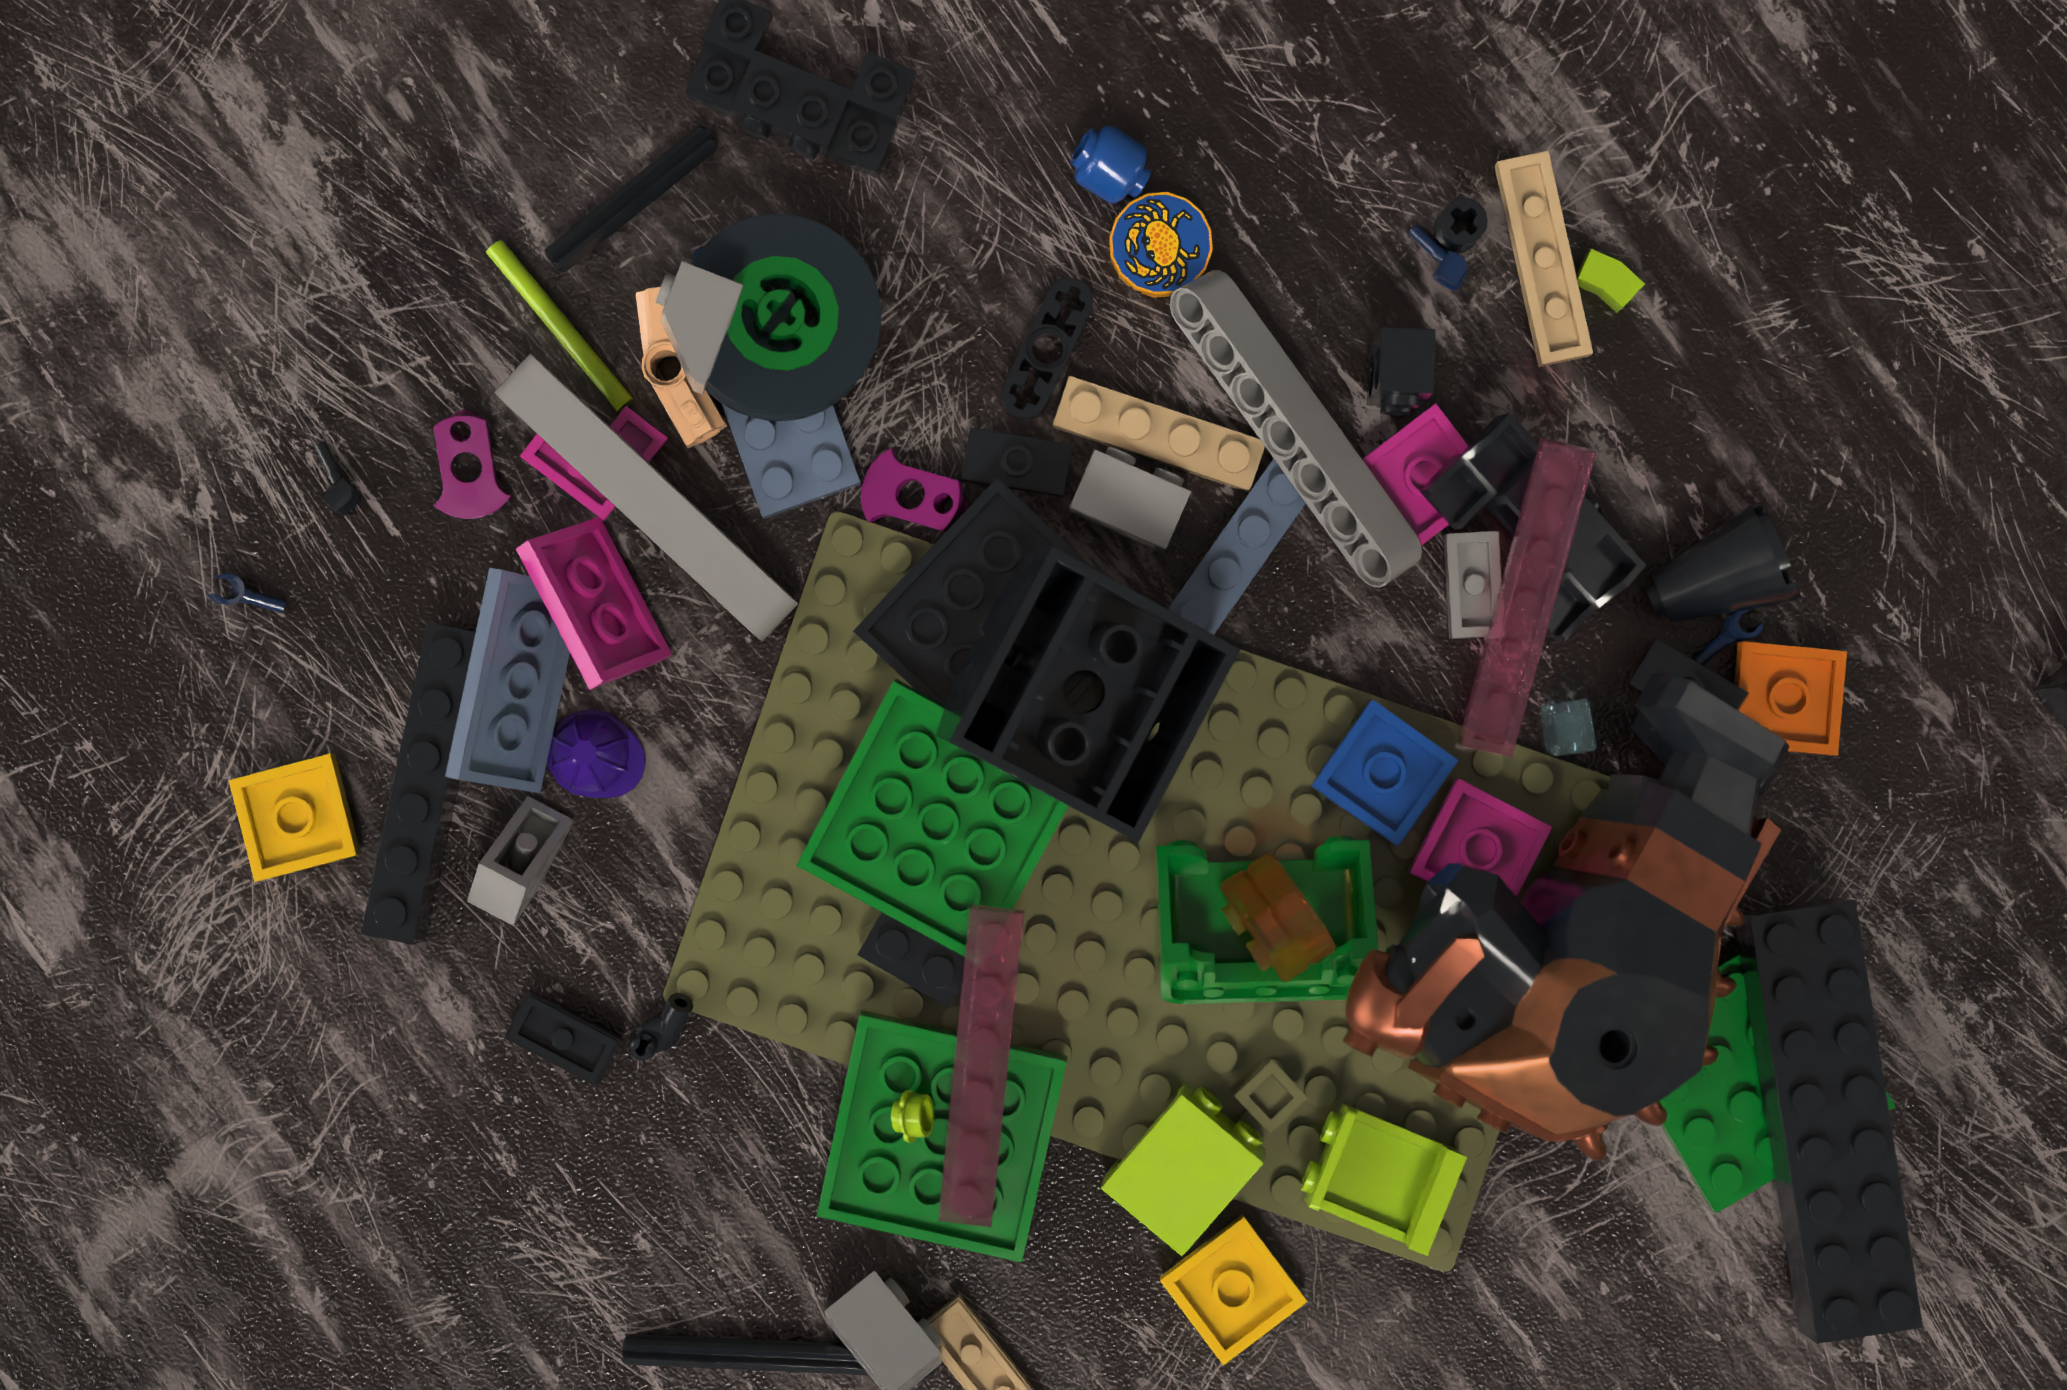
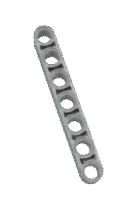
M1212 270L1175 290L1170 297L1169 304L1175 322L1357 575L1366 584L1380 588L1416 565L1422 555L1421 543L1417 535L1235 282L1226 273L1220 270Z
M530 353L494 391L512 411L758 639L764 641L799 604L534 355Z

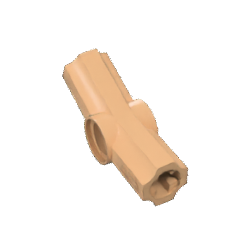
M660 287L648 288L644 291L636 292L643 349L642 371L644 377L652 385L686 447L690 448L716 436L727 427V424L706 390L703 394L692 390L682 366L678 376L669 381L657 379L656 367L663 358L669 356L677 357L661 322L664 306L656 303Z

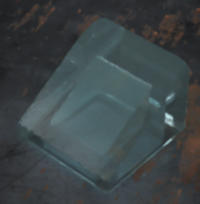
M1587 699L1549 704L1540 708L1546 752L1549 756L1595 751L1597 746L1590 704Z

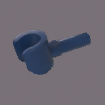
M1415 225L1408 234L1434 260L1440 263L1432 277L1445 288L1456 291L1467 275L1465 259L1455 252H1447L1420 226Z
M223 573L214 576L229 581L232 586V593L226 599L219 595L208 594V597L214 603L222 605H232L237 602L250 603L283 613L286 601L255 592L253 589L245 587L240 577L235 574Z
M1749 610L1729 614L1724 620V630L1718 634L1716 639L1694 655L1692 659L1703 666L1733 642L1746 641L1759 635L1763 630V622L1745 632L1739 626V618Z

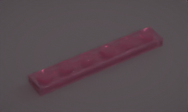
M1540 438L1459 737V743L1463 747L1508 757L1513 756L1596 457V452L1593 449Z
M971 905L938 1219L941 1222L985 1227L992 1226L1025 910Z

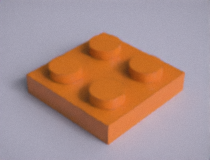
M1746 641L1738 642L1734 684L1750 693L1739 712L1786 740L1790 746L1788 752L1838 756L1847 651Z

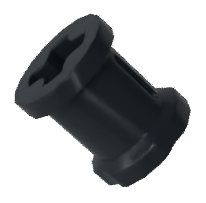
M1464 197L1453 200L1447 204L1435 221V241L1447 252H1467L1473 248L1486 231L1488 223L1486 211L1474 199ZM1465 218L1470 225L1466 231L1463 230L1458 235L1451 230V226L1454 222Z

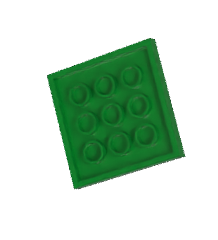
M895 679L796 866L982 966L1066 812L1068 805L936 736L945 705Z
M1740 951L1718 963L1720 974L1733 978L1737 985L1728 996L1715 998L1707 1044L1717 1048L1719 1054L1716 1061L1711 1065L1703 1066L1699 1073L1667 1097L1660 1100L1667 1112L1666 1122L1661 1127L1710 1210L1716 1214L1775 1179ZM1886 1091L1890 1111L1896 1106Z
M862 1010L857 1024L817 1217L1022 1263L1068 1056ZM906 1090L915 1091L917 1094H928L932 1099L934 1107V1126L929 1137H916L913 1143H908L904 1140V1133L895 1132L891 1122L892 1105L894 1101L900 1100L903 1092Z

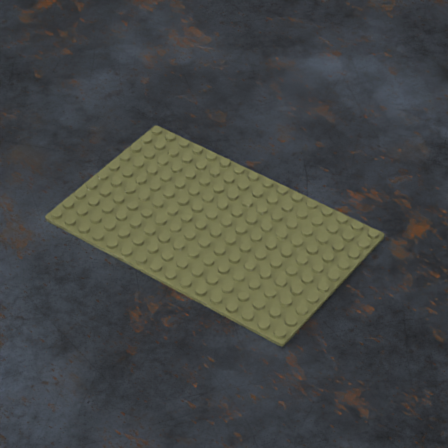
M842 512L832 513L827 520L663 993L665 1001L667 1002L670 995L674 993L684 994L693 1002L691 1012L849 1066L859 1015L862 1010L1068 1056L1050 1136L1122 1160L1173 1102L1178 1090L1185 1082L1195 1090L1199 1086L1204 1087L1223 1105V1108L1220 1110L1236 1124L1239 1120L1248 1123L1264 1140L1261 1144L1266 1149L1264 1164L1233 1198L1234 1200L1443 1272L1451 1270L1455 1265L1500 1131L1477 1119L1480 1109L1468 1102H1465L1463 1107L1459 1108L1433 1094L1432 1092L1436 1084L1408 1069L1410 1060L1414 1059L1415 1056L1402 1059L1377 1047L1373 1056L1370 1057L1344 1043L1343 1039L1350 1028L1345 1013L1347 999L1175 1004L1163 1000L1160 996L1156 846H1165L1177 840L1193 841L1197 844V847L1207 851L1209 862L1313 859L1316 848L1323 845L1326 839L1333 836H1349L1355 840H1369L1379 951L1385 952L1389 946L1399 945L1419 912L1420 897L1426 881L1409 873L1408 870L1455 778H1459L1552 826L1517 896V899L1522 902L1527 889L1539 876L1550 871L1559 856L1558 850L1563 837L1569 830L1574 828L1579 817L1601 789H1608L1611 777L1240 650L1139 843L1068 806L982 966L974 962L968 973L974 978L980 976L992 977L1002 986L999 994L986 987L980 988L975 992V1001L978 1005L988 1010L987 1016L981 1018L970 1013L965 1006L964 999L958 995H955L950 1006L946 1007L857 955L879 918L881 911L796 866L892 682L898 679L911 686L853 630L934 545L933 543L872 522L868 523L866 520ZM1099 678L1071 706L1072 710L1086 712L1098 705L1103 694V687ZM1371 699L1459 760L1399 846L1390 843L1310 786ZM1157 723L1152 729L1149 736V741H1151L1156 735L1159 729V723ZM1270 1057L1308 1097L1271 1135L1232 1094ZM1342 1103L1456 1148L1467 1156L1428 1257L1408 1249L1404 1243L1324 1210L1319 1209V1211L1311 1209L1304 1202L1306 1192L1300 1190L1302 1178L1311 1160L1319 1162L1326 1143L1320 1141L1324 1123L1331 1111L1339 1113Z

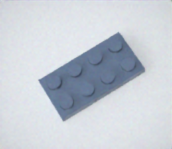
M790 287L783 289L791 292L786 304L777 314L772 313L766 329L759 337L756 335L753 326V312L748 309L742 310L741 317L746 332L756 344L770 351L789 352L797 349L791 343L783 346H770L767 344L775 328L782 322L786 323L792 307L797 302ZM722 404L763 519L861 485L833 405L824 411L806 418L791 421H769L743 415Z
M489 568L445 774L446 777L541 793L570 652L530 576Z

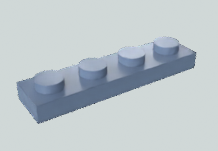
M1274 458L1168 608V610L1213 635L1306 504Z

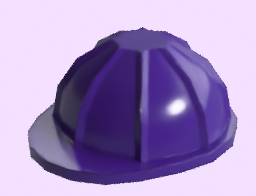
M594 709L577 711L562 719L553 731L547 759L548 767L557 783L572 794L593 798L623 796L633 790L642 779L646 766L644 748L629 728L610 713Z

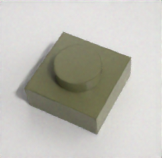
M1271 1057L1232 1093L1270 1135L1308 1099L1307 1095Z

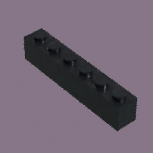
M427 622L360 934L411 945L425 942L427 939L460 780L446 777L445 774L476 632Z

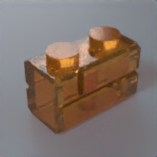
M1273 853L1263 855L1248 865V870H1240L1221 883L1220 890L1229 903L1221 908V911L1238 936L1247 930L1253 940L1245 944L1262 972L1272 966L1281 981L1288 982L1305 971L1308 964H1315L1334 952L1336 945L1324 923Z

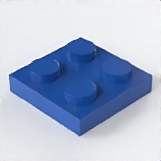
M1371 699L1310 786L1390 843L1399 846L1459 760Z

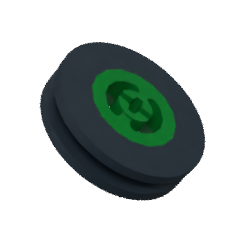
M788 214L759 215L741 220L720 231L707 242L693 260L691 265L743 285L741 297L705 388L716 400L726 407L752 418L769 421H791L806 418L828 409L855 386L869 365L878 343L881 329V304L877 286L867 264L856 249L841 235L831 228L805 217ZM771 284L788 286L800 292L811 304L816 319L815 327H809L805 324V309L802 301L799 299L792 307L786 323L782 322L775 328L767 343L770 346H783L791 343L796 346V350L789 352L770 351L756 344L746 332L741 317L743 309L753 312V326L756 335L759 337L766 329L772 313L777 314L782 309L791 293L788 290L782 289L765 292L761 287Z

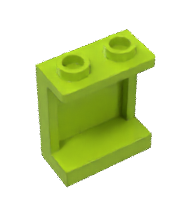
M1186 1082L1178 1090L1173 1102L1122 1160L1118 1159L1105 1173L1101 1189L1181 1256L1188 1251L1264 1164L1266 1149L1261 1145L1264 1142L1263 1138L1252 1126L1242 1120H1239L1237 1124L1220 1111L1223 1105L1210 1091L1201 1086L1195 1090Z
M1342 1103L1339 1113L1331 1111L1324 1123L1320 1141L1326 1143L1319 1162L1311 1160L1302 1178L1300 1190L1306 1192L1304 1202L1311 1209L1319 1211V1209L1390 1237L1404 1243L1408 1249L1428 1257L1467 1156L1456 1148Z

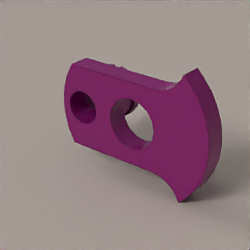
M460 410L435 424L433 428L443 491L440 499L433 506L445 514L463 519L484 517L502 507L512 494L505 491L497 481L487 418L476 415V413L470 410ZM463 421L470 426L471 435L461 436L456 430H452L455 422ZM470 452L480 459L482 472L477 479L471 481L463 480L455 474L453 460L457 454Z
M892 448L879 455L866 472L861 488L862 509L868 523H874L879 518L890 516L946 532L970 507L968 500L963 495L962 482L903 465ZM919 481L925 490L924 499L917 508L905 509L900 502V491L906 483ZM952 499V509L948 513H944L945 503Z

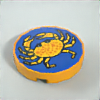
M1169 192L1147 193L1129 202L1116 217L1109 237L1110 260L1119 278L1134 290L1153 298L1171 297L1175 290L1201 277L1206 271L1213 250L1211 228L1203 212L1187 198Z

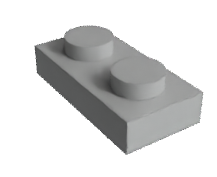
M1499 531L1443 535L1449 639L1504 636Z

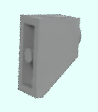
M682 261L676 276L666 273L656 303L664 306L661 322L692 390L703 394L741 297L743 285Z
M527 796L479 862L467 902L514 926L538 891L572 826L573 819Z

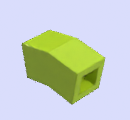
M1590 249L1585 254L1576 274L1580 288L1599 296L1616 313L1645 285L1621 261L1594 249Z

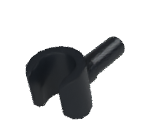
M321 442L315 446V450L327 473V477L333 483L321 497L334 512L345 516L359 503L361 495L352 483L343 476L342 471L339 470L327 442Z

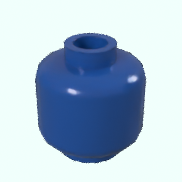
M1110 125L1104 126L1098 131L1092 128L1088 130L1076 147L1070 164L1075 167V181L1080 186L1111 204L1120 202L1128 194L1134 198L1137 197L1145 187L1151 171L1145 168L1147 162L1146 147Z

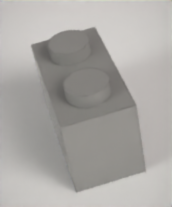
M1108 447L1105 454L1094 450L1071 502L1069 512L1164 553L1191 491L1182 488L1184 479L1161 468H1155L1153 474L1134 467L1137 460L1135 457L1112 447Z
M873 1271L824 1311L826 1322L881 1390H910L942 1363L941 1352L938 1347L943 1344V1341L925 1318L916 1322L904 1308L910 1301L900 1286L891 1277L883 1282L878 1274Z

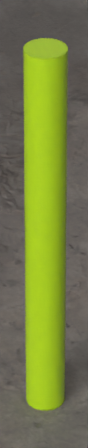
M499 240L491 245L486 251L487 255L615 410L620 412L625 406L628 407L634 400L503 240Z

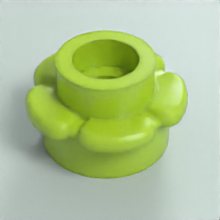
M906 1090L903 1092L900 1100L894 1101L892 1105V1127L895 1132L904 1133L903 1138L906 1142L913 1143L916 1137H929L932 1133L934 1107L932 1099L928 1094H917L915 1091Z

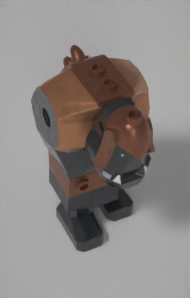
M1651 674L1635 705L1639 713L1631 727L1666 765L1660 779L1657 780L1644 775L1611 774L1608 789H1601L1579 817L1574 828L1566 833L1560 843L1559 856L1550 871L1539 876L1527 889L1522 902L1517 899L1498 874L1487 869L1459 863H1449L1426 882L1420 897L1419 912L1399 945H1391L1385 952L1372 949L1361 963L1347 994L1345 1013L1350 1028L1343 1039L1344 1043L1370 1057L1373 1056L1377 1047L1402 1059L1415 1056L1414 1059L1410 1060L1408 1069L1436 1084L1432 1093L1459 1108H1462L1464 1103L1468 1102L1480 1109L1477 1119L1505 1134L1509 1127L1512 1126L1546 1141L1563 1142L1573 1139L1576 1146L1586 1156L1596 1161L1602 1160L1606 1156L1607 1146L1603 1141L1602 1132L1608 1129L1609 1123L1633 1114L1641 1121L1653 1126H1660L1666 1122L1667 1112L1660 1100L1667 1097L1699 1073L1703 1066L1711 1065L1715 1062L1719 1054L1717 1048L1707 1044L1715 998L1728 996L1737 985L1733 978L1720 974L1718 968L1721 934L1726 925L1740 926L1743 924L1744 915L1737 908V905L1781 831L1768 818L1763 817V819H1759L1754 814L1758 797L1769 788L1790 747L1786 740L1692 681L1675 674Z

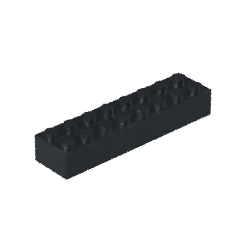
M1837 897L1742 912L1744 922L1742 925L1736 926L1799 1331L1816 1344L1923 1328L1856 900Z

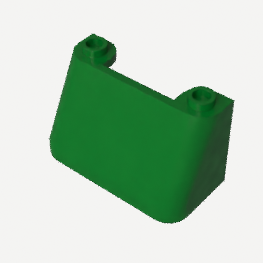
M1333 836L1326 839L1323 845L1316 848L1313 859L1209 862L1207 851L1197 847V844L1193 841L1177 840L1165 846H1156L1160 996L1167 1002L1175 1004L1345 1000L1347 999L1352 981L1367 954L1372 949L1379 950L1369 840H1355L1349 836Z

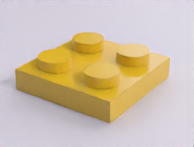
M327 754L229 780L254 882L361 855L336 754Z
M1243 1214L1159 1277L1160 1282L1223 1366L1307 1303L1304 1295Z

